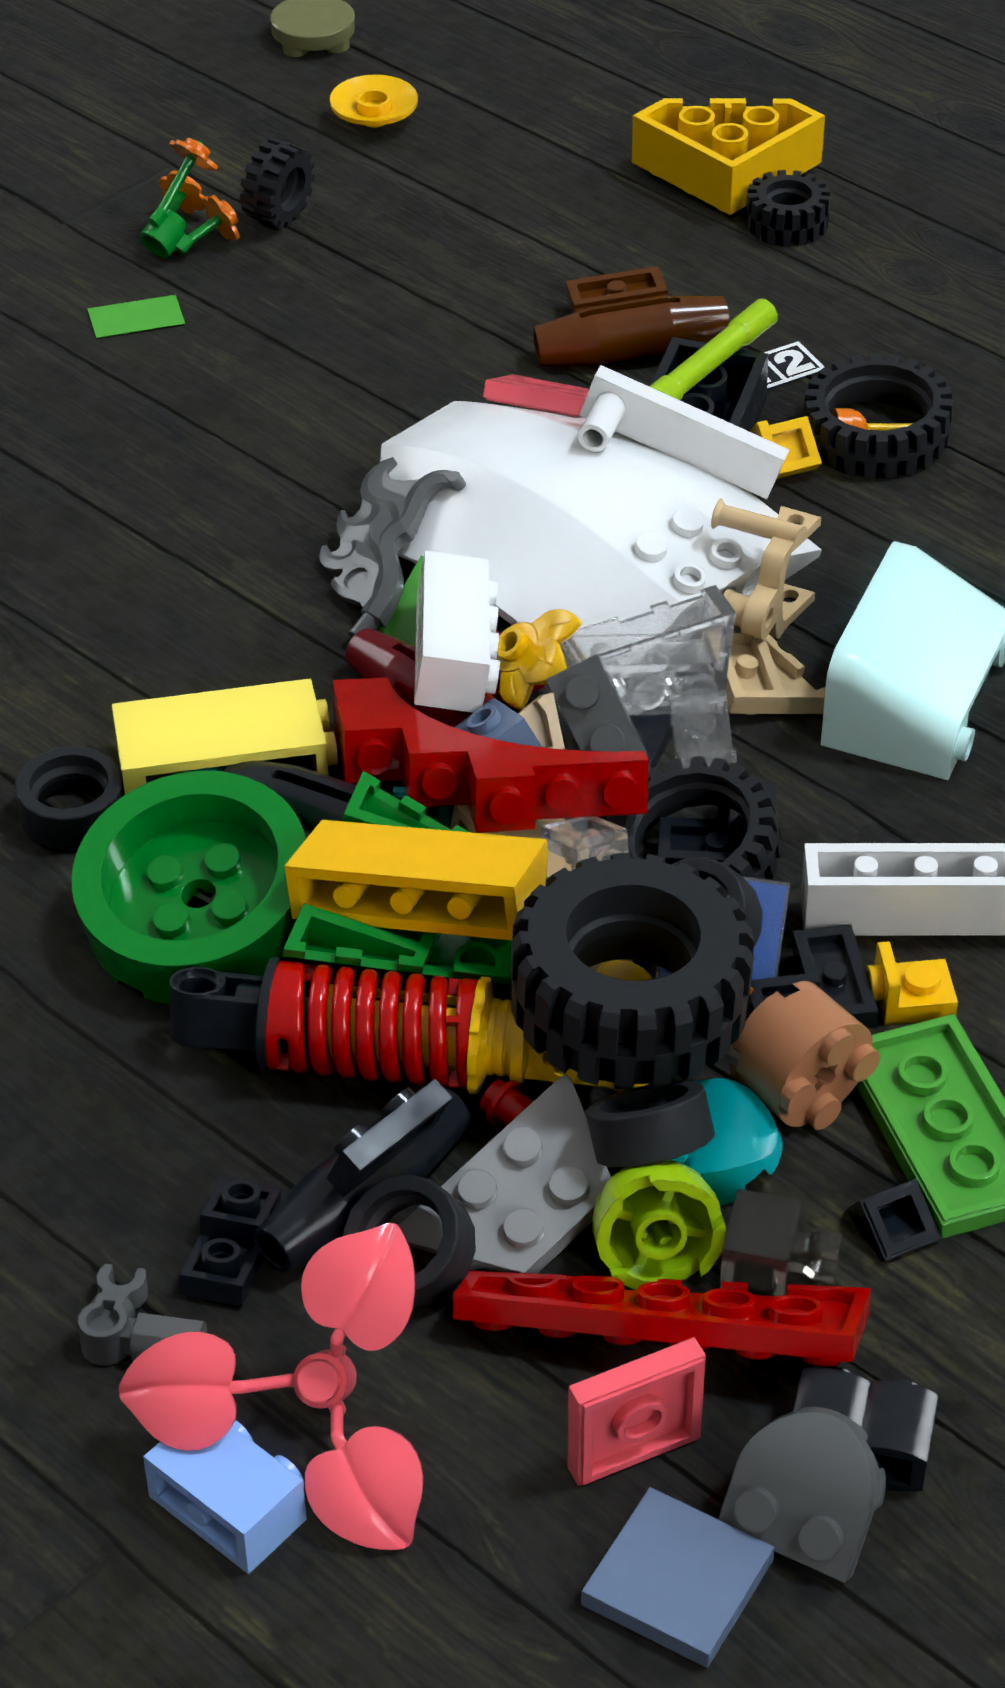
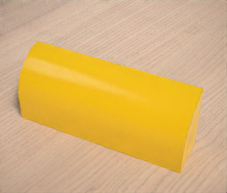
M321 820L284 866L292 919H297L305 903L373 927L512 940L513 924L517 913L524 908L525 899L540 884L543 886L546 884L548 843L547 839Z

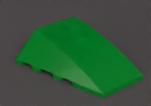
M364 771L360 776L343 816V822L469 832L458 825L451 830L425 815L426 807L406 795L402 800H399L380 789L381 781ZM305 903L301 908L282 954L283 957L412 974L417 973L432 977L438 975L444 976L446 979L468 978L481 980V977H490L492 985L510 986L511 940L373 927Z

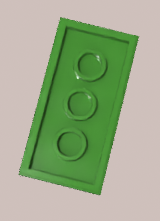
M955 1014L873 1034V1048L880 1053V1062L873 1074L867 1079L858 1082L856 1087L907 1180H917L941 1239L1005 1222V1098Z

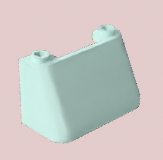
M897 541L892 542L833 652L826 678L821 746L948 780L957 760L966 761L971 752L975 729L967 727L969 711L991 666L1002 667L1005 662V608L916 546Z

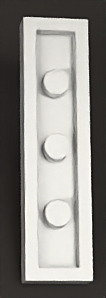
M600 365L594 376L580 412V416L586 419L578 432V440L589 451L599 452L605 449L614 431L765 499L768 498L789 452V449L602 365Z

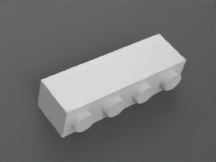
M432 551L424 552L416 604L414 705L474 713L483 707L485 693L495 694L500 661L496 660L499 643V633H496L498 607H495L498 581L489 580L488 559Z
M805 843L801 882L803 928L805 930L851 924L855 936L1005 935V843Z

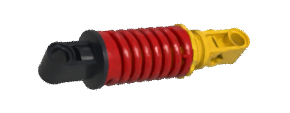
M272 956L267 963L264 976L219 972L205 967H191L177 971L171 976L169 981L171 1039L175 1043L188 1048L213 1047L256 1052L257 1067L260 1073L271 1074L277 1070L289 1071L291 1067L295 1073L303 1074L313 1067L314 1071L320 1076H329L337 1071L342 1078L350 1079L357 1076L360 1072L361 1076L368 1081H375L383 1075L388 1082L399 1083L407 1077L411 1084L418 1086L427 1083L431 1078V1081L436 1079L442 1087L448 1085L450 1088H460L467 1090L469 1094L476 1095L481 1091L487 1075L493 1076L494 1074L500 1077L508 1076L510 1080L521 1084L525 1082V1079L554 1083L559 1077L566 1074L571 1078L573 1084L596 1086L581 1081L577 1077L578 1072L569 1069L566 1073L560 1071L546 1061V1051L539 1055L523 1037L524 1031L515 1023L511 1011L512 1000L504 999L503 1001L494 997L490 977H481V980L449 978L448 985V981L444 976L437 975L430 982V992L425 993L426 980L424 976L413 973L407 978L405 991H403L402 976L396 971L387 972L383 977L382 987L379 988L378 972L374 969H365L361 972L358 986H356V973L354 969L344 966L337 971L333 984V970L329 965L303 964L302 962L285 961L283 957ZM306 982H311L309 991L305 990ZM599 1080L597 1085L617 1091H624L622 1089H615L613 1082ZM649 1083L634 1084L633 1088L648 1085Z

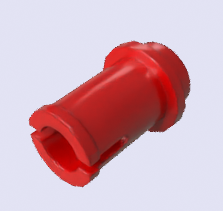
M497 1079L484 1093L479 1107L486 1114L485 1119L487 1123L492 1126L502 1124L506 1127L534 1100L521 1092V1086L518 1082L510 1080L506 1083L502 1079Z

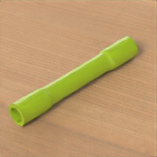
M757 299L732 319L728 327L672 372L660 377L649 387L681 400L687 391L743 346L752 343L773 326L778 319L775 307L766 299Z

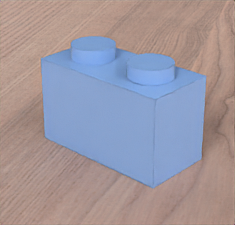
M236 1420L229 1432L212 1446L200 1450L186 1451L175 1449L159 1442L143 1456L149 1497L247 1574H250L307 1520L304 1494L305 1483L299 1470L287 1458L281 1455L273 1457L255 1444L248 1431Z

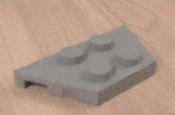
M563 1074L441 1187L466 1207L475 1227L476 1252L469 1270L486 1269L491 1272L538 1274L592 1223L596 1198L611 1176L607 1166L597 1163L585 1112L571 1078ZM420 1205L398 1226L401 1228L411 1252L413 1248L437 1254L443 1237L442 1221L439 1215L430 1207Z

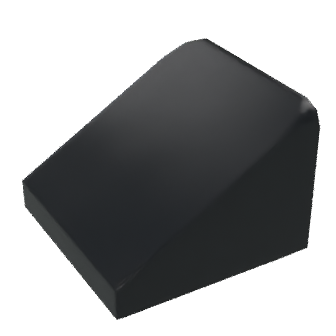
M916 1179L862 1199L847 1208L852 1221L881 1262L941 1239Z

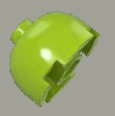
M675 1160L624 1167L607 1181L596 1198L592 1219V1231L600 1259L610 1269L612 1277L622 1280L625 1286L637 1290L642 1284L656 1282L657 1279L684 1280L698 1270L702 1277L709 1272L722 1253L727 1230L717 1196L696 1170Z

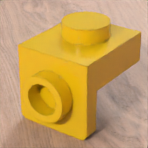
M808 416L769 425L767 420L756 422L749 431L789 449L777 479L814 470L822 464Z

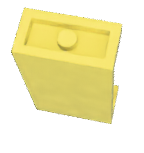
M311 678L112 704L124 795L146 784V776L234 765L248 761H265L311 755L314 771L328 776V766L338 765L334 732H330L326 699L316 700Z

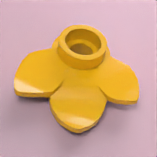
M563 609L549 610L532 623L518 622L505 629L499 635L496 660L500 661L499 692L505 703L515 709L522 710L530 698L534 685L548 684L546 679L567 669L560 644L568 640L581 626L582 621L575 614Z

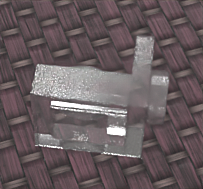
M578 817L540 826L541 839H547L548 851L564 857L565 862L571 864L572 870L575 869V865L579 861L596 856L598 861L610 860L611 855L615 853H629L627 829L598 817Z

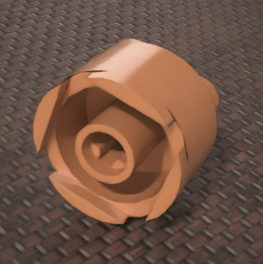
M800 981L793 983L800 991L786 998L780 993L775 992L760 1003L749 1015L739 1039L732 1046L740 1055L737 1066L729 1062L730 1073L736 1081L757 1094L767 1108L786 1125L801 1127L810 1124L815 1130H822L831 1125L838 1117L842 1107L841 1102L850 1094L857 1083L873 1074L880 1062V1053L873 1048V1039L868 1028L816 984L809 981Z

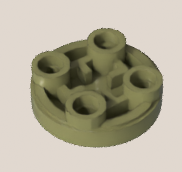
M285 0L278 4L270 14L271 34L276 41L282 44L283 53L290 57H300L308 51L320 50L341 53L350 48V37L355 31V13L353 8L343 0Z

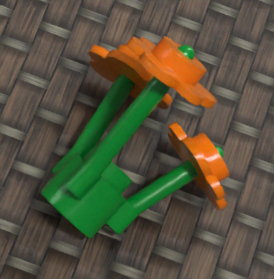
M186 138L184 142L178 139L176 141L171 140L168 145L184 161L178 171H171L168 176H163L159 180V186L163 189V199L158 208L149 217V223L139 234L143 245L154 255L168 259L174 251L184 255L196 241L215 228L219 229L225 239L238 240L240 234L235 227L238 223V217L234 209L225 200L220 201L215 195L210 197L202 195L201 186L188 176L194 164L204 170L216 171L218 169V165L208 159L211 151L201 141ZM180 207L183 212L191 214L194 210L202 211L206 208L205 212L209 220L186 235L184 231L187 229V224L176 211Z

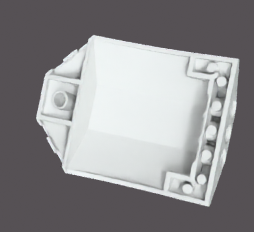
M453 401L382 443L380 462L394 457L398 464L389 473L391 479L400 481L417 480L433 471L450 470L459 472L466 482V486L460 491L446 487L434 494L427 506L414 540L403 545L399 549L398 556L415 564L421 555L424 556L425 551L488 559L489 580L498 581L495 607H498V615L513 625L518 622L532 623L549 610L563 609L572 612L582 621V624L568 640L560 644L567 668L598 654L618 694L706 635L709 626H719L722 624L717 621L719 616L717 613L721 598L727 589L750 596L757 586L763 553L771 539L720 525L712 529L711 519L717 501L722 498L726 505L778 518V514L751 492L614 431L609 443L602 451L592 452L585 449L578 440V432L586 419L582 416L576 418L530 408ZM807 538L791 553L785 580L820 557L822 549Z

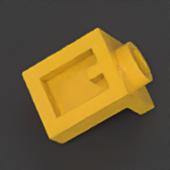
M890 941L877 942L875 964L867 965L865 970L875 1001L879 1003L884 1025L923 1022L950 1014H955L956 1016L958 1000L945 959L896 963Z

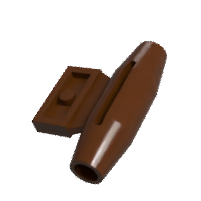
M658 266L565 281L566 296L572 314L534 326L533 341L539 365L599 366L664 355L672 337L704 343L708 342L728 327L730 319L724 296L668 295V289Z

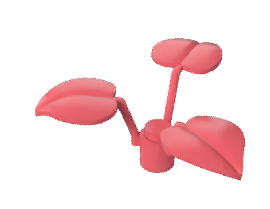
M387 1223L366 1231L336 1238L322 1246L309 1260L303 1272L301 1282L304 1307L311 1319L317 1324L335 1329L330 1338V1349L305 1357L298 1364L294 1373L232 1381L236 1365L232 1347L225 1340L205 1332H185L167 1337L141 1353L127 1369L119 1385L120 1400L154 1438L169 1447L186 1451L200 1450L212 1446L229 1432L236 1419V1403L232 1394L294 1387L298 1398L303 1403L313 1408H328L331 1413L330 1436L335 1450L326 1451L314 1457L307 1465L305 1471L307 1499L318 1519L340 1537L367 1548L399 1550L408 1547L413 1542L416 1517L423 1493V1472L417 1452L411 1443L400 1433L385 1427L370 1426L362 1428L355 1432L348 1441H346L344 1436L346 1406L343 1400L352 1393L357 1378L353 1362L345 1355L346 1347L343 1344L345 1337L347 1336L356 1346L364 1350H380L394 1342L404 1331L413 1310L415 1299L413 1258L407 1240L397 1224Z

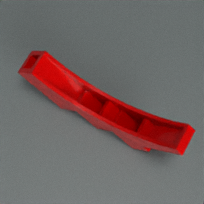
M388 677L332 680L334 735L346 782L358 783L364 771L380 781L402 780L406 795L425 807L468 804L476 833L535 830V820L648 814L649 759L645 751H579L496 740L451 727L428 717L404 701L392 688Z

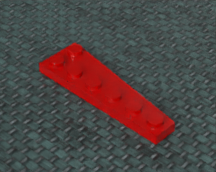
M469 1271L453 1294V1319L473 1321L477 1328L489 1331L505 1330L511 1326L538 1328V1332L542 1335L554 1338L570 1337L576 1333L603 1335L607 1342L618 1345H631L642 1340L668 1342L670 1346L695 1337L702 1350L708 1347L733 1349L739 1356L749 1359H767L775 1354L802 1357L808 1364L829 1367L839 1365L843 1361L853 1362L870 1314L871 1288L787 1284V1295L761 1296L748 1292V1282L722 1281V1288L712 1289L705 1293H691L686 1286L682 1285V1280L657 1279L656 1282L640 1285L637 1290H624V1282L616 1277Z

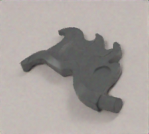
M391 457L376 464L366 474L360 489L362 502L359 511L352 517H349L345 510L340 511L336 523L337 532L340 536V547L336 551L331 552L327 545H323L320 550L319 559L330 575L335 576L331 581V585L338 596L345 602L363 607L360 611L363 615L348 632L351 639L363 629L371 628L377 631L380 627L387 626L403 593L404 577L398 558L399 549L406 543L414 540L427 506L434 494L446 487L460 491L466 486V482L459 472L437 470L417 480H394L390 478L389 473L398 464L394 457Z

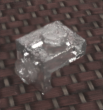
M724 689L668 696L675 759L680 758L684 768L690 767L691 757L704 756L708 767H710L714 757L726 759L728 764L737 762V753L732 747L727 695Z

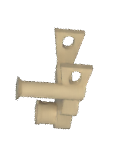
M720 498L713 510L711 519L712 529L720 525L768 538L771 541L763 553L758 584L752 594L748 596L727 589L718 607L717 614L719 616L717 621L718 623H727L741 627L742 634L760 639H765L770 635L778 640L784 630L815 600V592L784 584L791 553L821 526V517L781 506L778 518H773L726 505L723 499ZM789 597L796 599L793 602L783 601L785 598Z

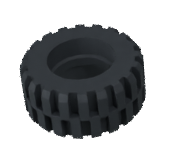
M615 853L611 855L610 860L598 861L596 856L581 860L575 865L574 870L568 871L564 867L547 878L545 886L540 884L525 899L524 908L516 915L511 940L510 971L511 1011L515 1023L524 1031V1039L539 1055L546 1051V1061L564 1073L572 1069L578 1072L577 1077L581 1081L596 1086L599 1080L613 1082L615 1089L633 1090L634 1084L649 1083L650 1089L670 1085L671 1078L678 1076L683 1081L688 1080L704 1071L705 1062L712 1066L730 1051V1045L739 1039L745 1027L754 961L752 928L747 924L746 915L733 897L727 898V891L711 877L705 880L701 879L698 870L685 863L680 862L678 866L665 863L664 857L647 854L646 859L630 858V853ZM629 959L658 965L672 974L647 981H627L605 976L590 967L606 961Z

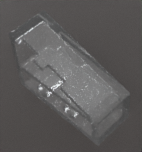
M713 585L699 590L700 596L672 605H669L667 601L651 605V611L622 621L618 617H613L579 628L560 646L567 668L598 654L629 715L721 713L736 612L718 587ZM546 684L545 688L548 693H552L549 685ZM555 699L556 706H557L558 710L560 711L561 715L564 717V715H563V713H562V711H561V709H560V707H559V705H558V703H557V701H556V699Z

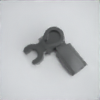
M104 1264L97 1274L99 1293L78 1315V1329L83 1356L90 1363L99 1366L118 1363L126 1358L127 1355H131L134 1361L141 1353L155 1343L175 1334L185 1332L207 1333V1326L204 1321L138 1313L137 1318H135V1309L141 1307L146 1302L149 1294L146 1269L143 1268L137 1269L135 1277L130 1283L116 1285L113 1265Z

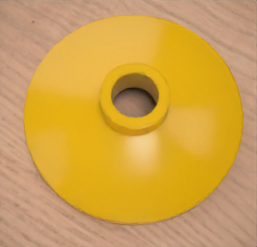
M364 75L348 79L336 86L330 95V107L335 115L347 122L371 128L398 122L411 115L418 105V95L411 84L400 78L387 75Z

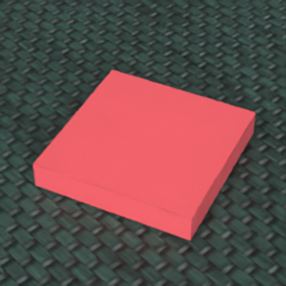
M512 374L487 379L485 381L483 397L488 401L577 418L581 417L580 412L589 389Z
M695 1337L569 1386L568 1470L578 1486L586 1485L696 1441L701 1437L706 1355Z

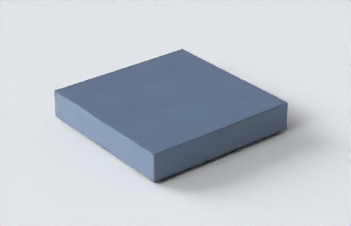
M649 1487L581 1591V1605L708 1668L772 1564L775 1547Z

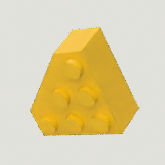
M664 98L633 115L632 163L649 171L652 175L677 186L684 192L716 207L719 211L732 215L747 206L748 187L753 185L755 178L763 179V174L771 172L773 176H777L778 170H786V175H793L794 170L801 171V174L822 163L825 115L793 99H773L772 106H746V98H710L709 106H683V98Z

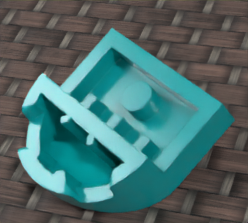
M725 1078L693 1081L701 1083L706 1091L715 1137L698 1150L671 1160L696 1170L716 1194L719 1205H727L744 1198L747 1194L745 1185L755 1179L763 1170L769 1175L775 1171L783 1149L781 1133L765 1103L745 1085Z

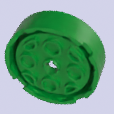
M190 771L162 777L132 790L109 806L97 818L83 838L76 853L72 870L74 903L94 955L105 972L115 982L120 980L126 985L141 991L145 999L169 1005L170 978L174 973L185 968L205 967L219 972L264 976L269 959L272 956L283 957L284 946L297 920L292 919L284 866L306 840L300 820L291 806L274 790L245 776L222 771ZM198 888H202L205 893L215 895L212 902L204 907L192 908L186 905L194 895H197Z

